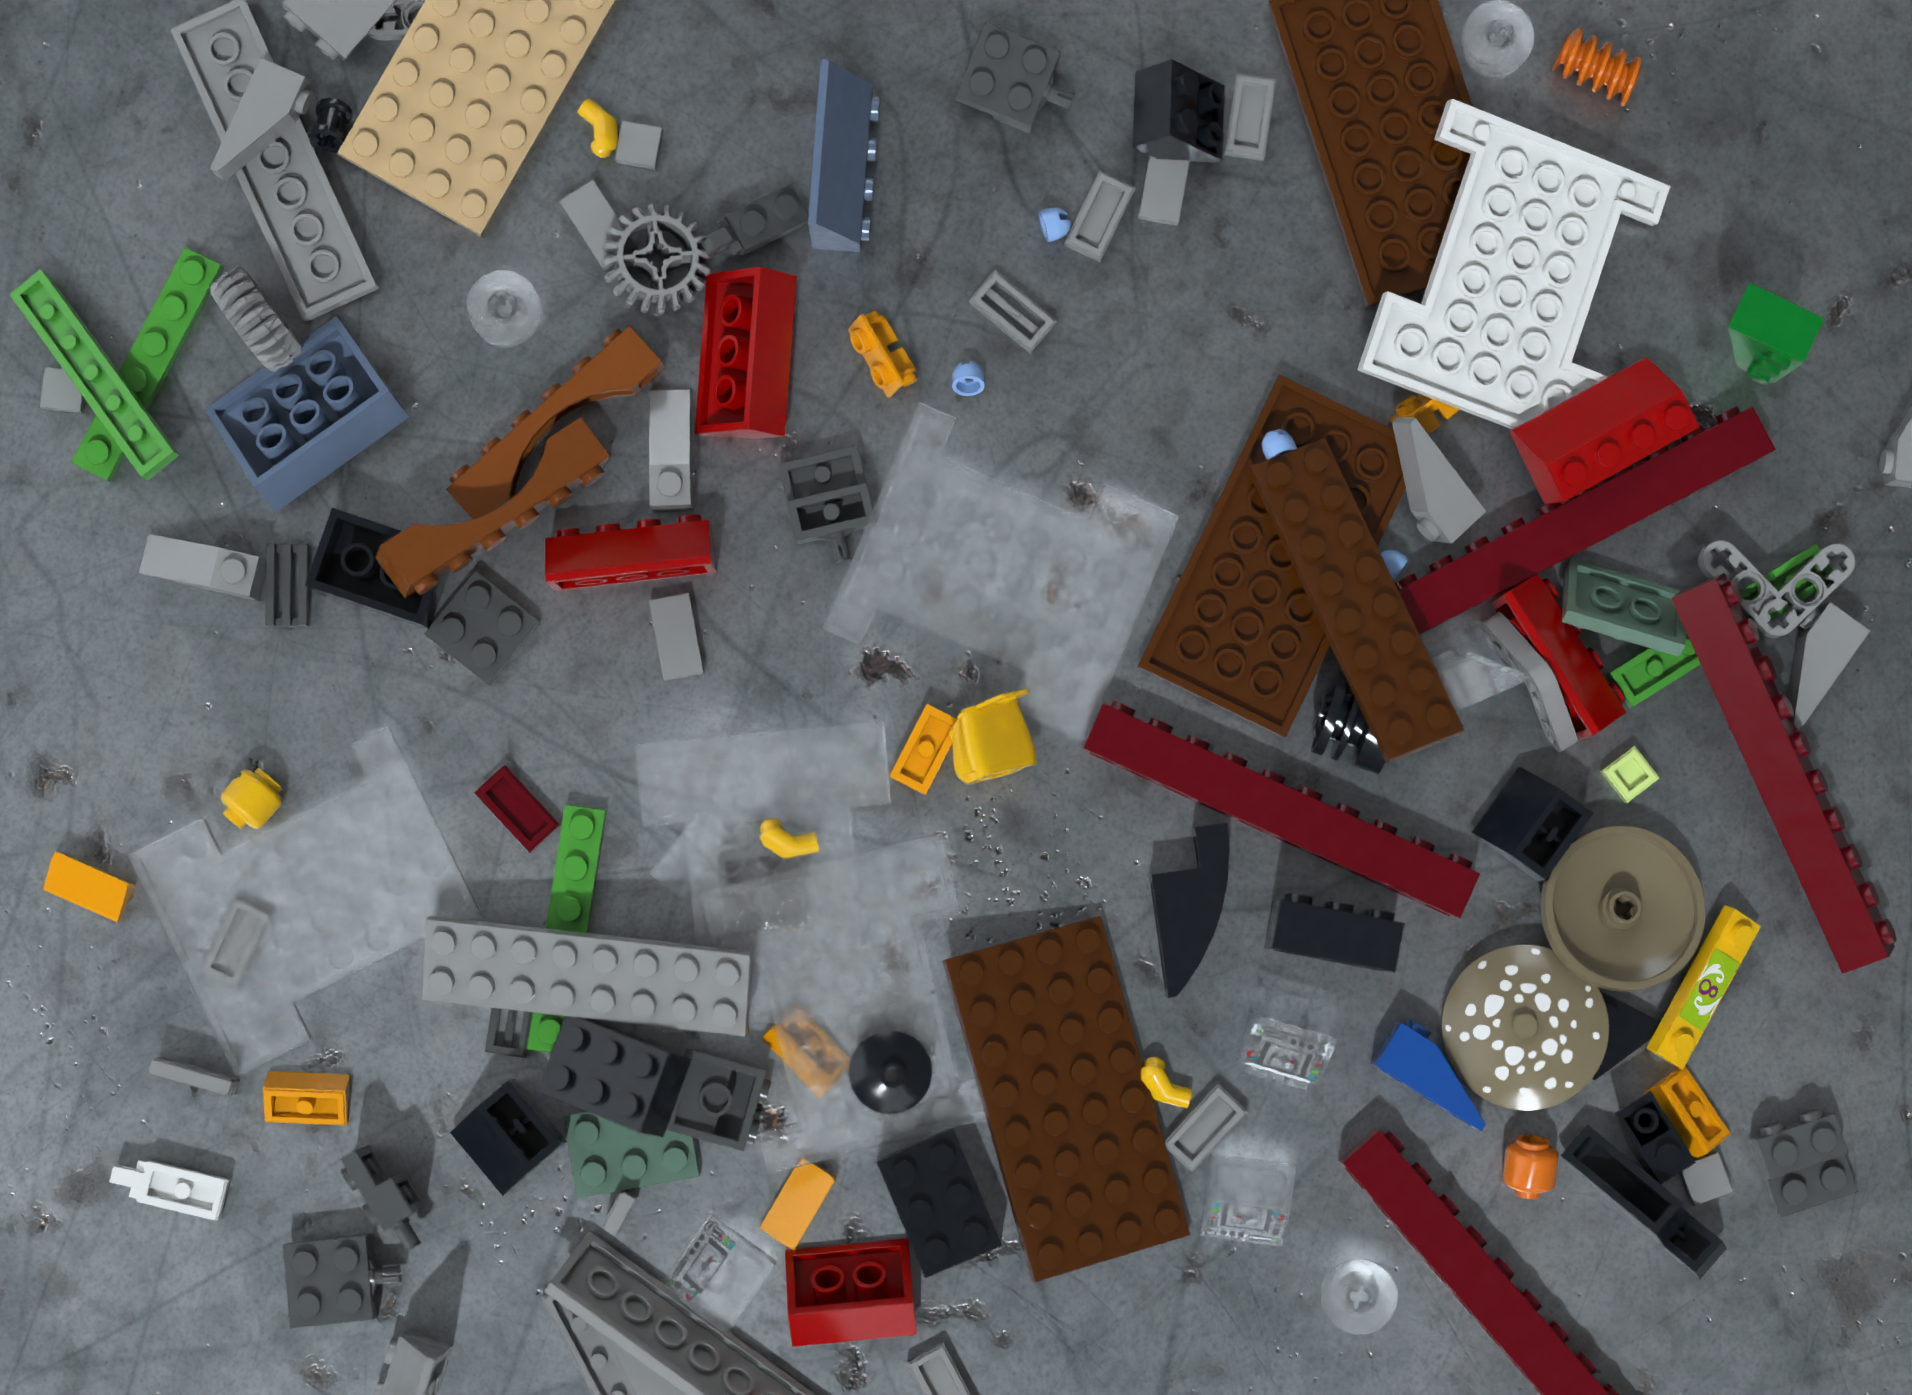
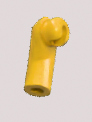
M587 98L579 107L577 113L594 126L595 140L591 142L592 152L601 158L610 156L612 150L617 148L619 142L618 122L595 101Z
M776 818L766 819L760 825L762 833L760 840L763 846L781 858H792L819 852L815 832L792 836L782 829L781 821Z
M1147 1058L1144 1061V1067L1141 1068V1080L1150 1090L1152 1099L1188 1109L1192 1089L1171 1084L1164 1071L1166 1063L1161 1058Z

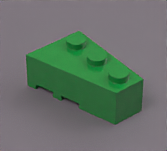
M1749 282L1728 326L1736 366L1745 370V376L1752 381L1767 385L1768 382L1774 384L1805 362L1825 318Z

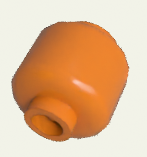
M1538 1135L1518 1136L1517 1141L1509 1143L1505 1150L1502 1177L1504 1183L1514 1189L1515 1195L1518 1197L1538 1199L1540 1193L1548 1192L1556 1185L1558 1151L1550 1145V1141L1545 1137Z

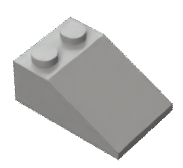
M409 1331L403 1332L398 1340L392 1338L384 1363L390 1364L386 1380H378L373 1395H438L453 1345Z

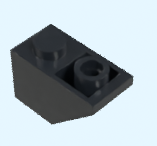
M1651 1091L1615 1112V1116L1632 1153L1643 1170L1658 1183H1665L1696 1163Z

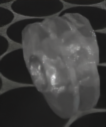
M1493 0L1479 5L1470 13L1461 32L1462 50L1467 65L1476 74L1488 78L1506 77L1516 72L1526 62L1534 47L1535 32L1531 19L1522 8L1509 1ZM1493 32L1497 38L1504 37L1505 41L1502 45L1499 40L1491 41L1490 36Z
M497 270L483 275L473 284L467 295V311L470 322L479 336L490 344L499 347L516 346L527 341L538 328L542 317L539 295L534 286L525 277L514 271ZM506 301H509L513 311L510 314L504 312L503 317H500L496 307L499 303L505 306Z
M1365 1259L1344 1261L1332 1268L1322 1281L1320 1297L1323 1310L1330 1321L1345 1332L1355 1335L1371 1334L1383 1328L1394 1315L1398 1303L1396 1285L1391 1275L1373 1261ZM1361 1286H1365L1363 1291L1369 1295L1367 1302L1360 1301L1358 1307H1354L1355 1302L1349 1298L1351 1291L1358 1292Z

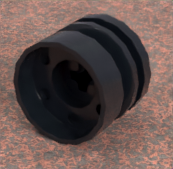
M1338 671L1331 685L1324 691L1312 727L1314 731L1311 752L1322 755L1329 740L1332 739L1334 741L1331 749V759L1338 760L1346 746L1350 745L1354 747L1352 765L1379 774L1385 764V760L1352 690L1350 693H1346L1348 681L1344 673Z

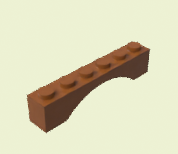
M630 326L623 332L620 329L613 331L602 342L601 345L604 347L602 351L593 359L590 356H586L579 361L571 370L573 376L561 386L560 383H556L542 395L541 400L543 403L532 413L529 410L521 413L511 423L510 426L513 430L502 440L499 437L492 439L480 451L483 457L471 467L468 464L462 466L451 476L449 481L452 484L446 490L472 519L483 517L502 507L516 496L517 485L527 459L536 444L556 423L571 412L592 402L612 397L635 396L665 369L662 361Z
M580 417L547 439L534 475L522 490L502 507L483 517L459 524L436 526L413 524L380 545L376 560L404 598L415 591L422 595L432 589L439 582L437 577L450 569L453 573H456L467 566L473 560L471 555L484 547L486 551H490L501 544L507 537L504 534L515 526L522 530L532 524L540 516L538 511L550 504L552 508H556L572 496L571 490L581 483L588 487L598 481L605 474L603 469L610 455Z

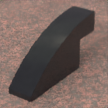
M1227 823L1192 828L1197 863L1196 869L1149 875L1165 996L1167 998L1177 997L1201 963L1214 936L1223 909L1228 882L1230 851Z
M1588 1124L1560 1155L1609 1202L1698 1279L1704 1276L1727 1249L1721 1239L1690 1215L1682 1201Z

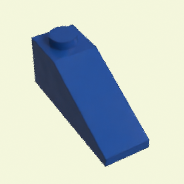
M1412 1020L1407 1025L1396 1022L1372 1060L1371 1065L1470 1127L1482 1132L1486 1126L1484 1120L1439 1047L1428 1040L1431 1032Z

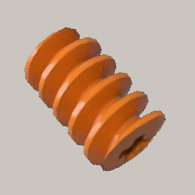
M1578 27L1565 40L1550 72L1560 64L1564 65L1562 75L1564 79H1567L1573 72L1577 71V85L1582 86L1591 78L1593 79L1591 92L1596 93L1605 85L1607 86L1606 99L1610 101L1620 92L1622 93L1620 106L1624 107L1641 75V57L1636 56L1626 64V50L1621 49L1612 57V43L1607 41L1600 49H1596L1598 37L1594 34L1583 43V29Z

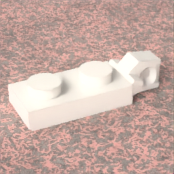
M138 1160L136 1168L119 1164L113 1166L109 1182L131 1187L129 1197L137 1199L136 1202L219 1221L231 1179L157 1161Z

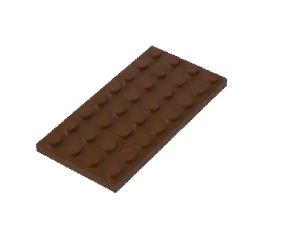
M1269 0L1268 9L1366 308L1378 305L1382 294L1385 292H1391L1404 297L1426 290L1471 155L1434 140L1448 100L1455 99L1473 107L1438 0Z
M1279 374L1137 668L1275 735L1286 738L1330 647V643L1249 474L1251 466L1266 461L1261 445L1263 438L1270 431L1282 429L1287 431L1293 438L1297 448L1325 438L1377 547L1406 487L1395 434L1392 428Z
M1101 916L942 960L1031 1281L1045 1280L1191 1235L1151 1093L1141 1080V1068L1143 1065Z

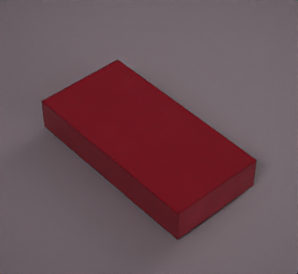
M506 765L501 767L474 792L529 853H532L561 826Z

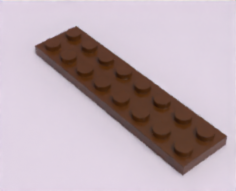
M1321 439L1251 466L1249 474L1386 764L1461 735L1465 729L1326 439Z

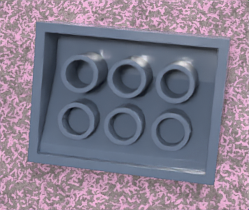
M821 59L808 214L809 233L812 249L861 252V241H869L871 217L863 215L865 201H872L874 177L867 176L868 161L876 160L877 137H870L871 121H879L880 97H873L871 83L826 59Z
M337 315L299 342L301 344V354L294 358V362L287 367H282L276 372L263 367L204 409L254 488L276 512L409 418L400 402Z

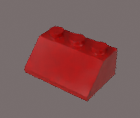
M908 1238L795 1249L794 1251L785 1250L787 1312L792 1347L917 1335Z

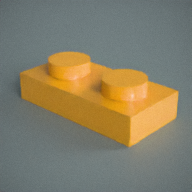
M926 704L889 777L926 796L953 744L950 732L957 719Z

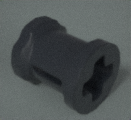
M324 98L317 103L316 114L318 118L316 125L310 129L308 134L310 144L323 152L336 153L339 151L345 140L343 135L345 125L349 124L352 119L353 111L350 106L335 98Z

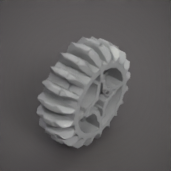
M650 203L647 207V216L645 217L641 209L636 206L631 211L633 221L622 214L618 218V223L623 230L611 226L607 232L610 238L616 242L604 241L602 245V250L612 254V256L602 258L601 266L614 268V270L605 275V281L608 283L619 280L620 283L613 290V294L619 296L625 290L630 293L625 303L628 307L634 304L636 298L642 300L640 309L643 313H647L651 302H654L657 314H663L666 307L665 301H668L670 307L677 311L681 307L679 296L684 301L691 303L695 296L690 288L701 291L705 286V283L697 276H708L710 273V268L707 265L699 263L710 259L705 250H698L699 247H702L701 244L706 241V235L694 238L692 234L696 232L699 224L696 221L692 222L688 227L682 224L687 216L685 211H681L676 219L670 217L672 211L670 205H665L662 215H657L655 204ZM647 229L646 247L641 250H634L632 254H623L626 241L635 233ZM660 229L673 234L682 243L686 251L667 245ZM654 245L655 251L660 252L659 257L661 255L665 257L659 272L657 267L652 265L653 261L650 263L647 261ZM688 263L686 277L677 285L665 289L666 271L670 268L678 267L679 264ZM626 267L646 273L649 277L650 286L653 289L645 287L634 280Z
M237 266L231 271L227 270L217 278L218 280L210 286L211 295L225 317L258 360L261 361L264 367L273 372L282 367L285 368L294 362V358L301 354V344L249 273Z

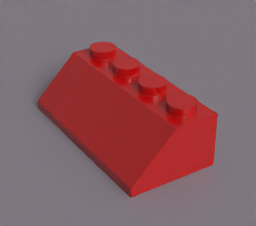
M764 267L710 273L706 276L694 434L749 439L785 437L797 276Z
M1645 357L1509 432L1544 504L1565 502L1698 429L1699 425L1683 391L1648 357Z
M692 514L677 517V523L661 525L660 519H647L637 521V528L620 530V524H603L596 526V532L580 534L579 528L556 530L555 537L545 538L546 583L554 591L717 573L712 525L709 520H702L701 515Z
M1536 574L1490 604L1496 613L1498 611L1501 612L1552 670L1559 684L1579 741L1597 734L1627 713L1622 706L1626 701L1618 686L1614 682L1608 684L1600 669L1603 668V664L1597 653L1591 647L1586 649L1578 637L1581 634V629L1561 622L1562 610L1556 602L1559 599V595L1553 584L1547 578L1542 580L1539 574Z

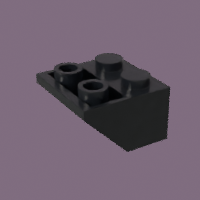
M1173 59L1136 71L1132 147L1157 159L1215 163L1222 161L1225 85Z
M1517 767L1471 833L1533 879L1542 881L1548 878L1591 818L1593 812L1560 788L1521 767Z
M515 1079L504 1083L450 1132L502 1196L567 1142Z

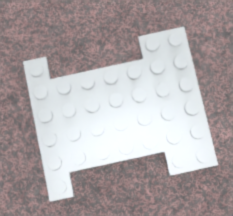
M1450 99L1446 102L1434 140L1471 155L1422 302L1420 304L1391 292L1382 294L1357 370L1499 425L1514 429L1608 377L1572 363L1574 353L1620 214L1650 226L1658 224L1670 186L1455 99Z

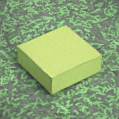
M1635 746L1629 748L1600 771L1624 803L1630 802L1660 779Z

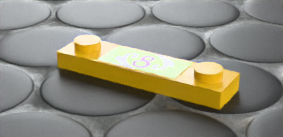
M1727 905L1723 906L1647 1045V1050L1671 1065L1682 1070L1684 1069L1761 926L1735 908Z

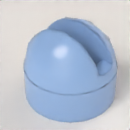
M1059 207L1039 211L1041 228L1047 242L1064 237L1070 230L1071 222L1066 220L1068 214Z
M970 361V364L961 362L954 368L952 388L957 394L974 396L984 390V372L979 364L974 361Z
M1282 429L1266 433L1261 444L1266 460L1297 449L1293 438L1287 431Z
M1390 549L1380 553L1394 581L1410 559L1398 550Z

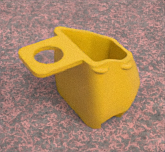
M1028 689L1001 694L960 711L958 719L950 732V738L953 739L954 771L956 776L965 784L969 785L992 780L1037 764L1034 742L1017 698L1029 694Z

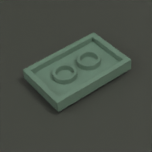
M1570 557L1564 569L1561 622L1678 657L1682 653L1686 642L1685 628L1671 600L1674 595L1682 590Z
M590 1112L563 1116L577 1198L700 1176L694 1137L666 1130L664 1137L643 1134Z

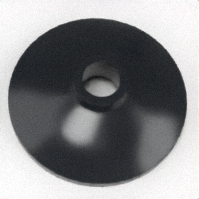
M883 1031L865 1039L856 1048L849 1065V1080L856 1097L869 1109L883 1114H897L913 1108L927 1093L932 1078V1065L925 1048L912 1036L899 1031ZM891 1067L897 1068L900 1073L899 1078L894 1082H889L884 1078L885 1071Z

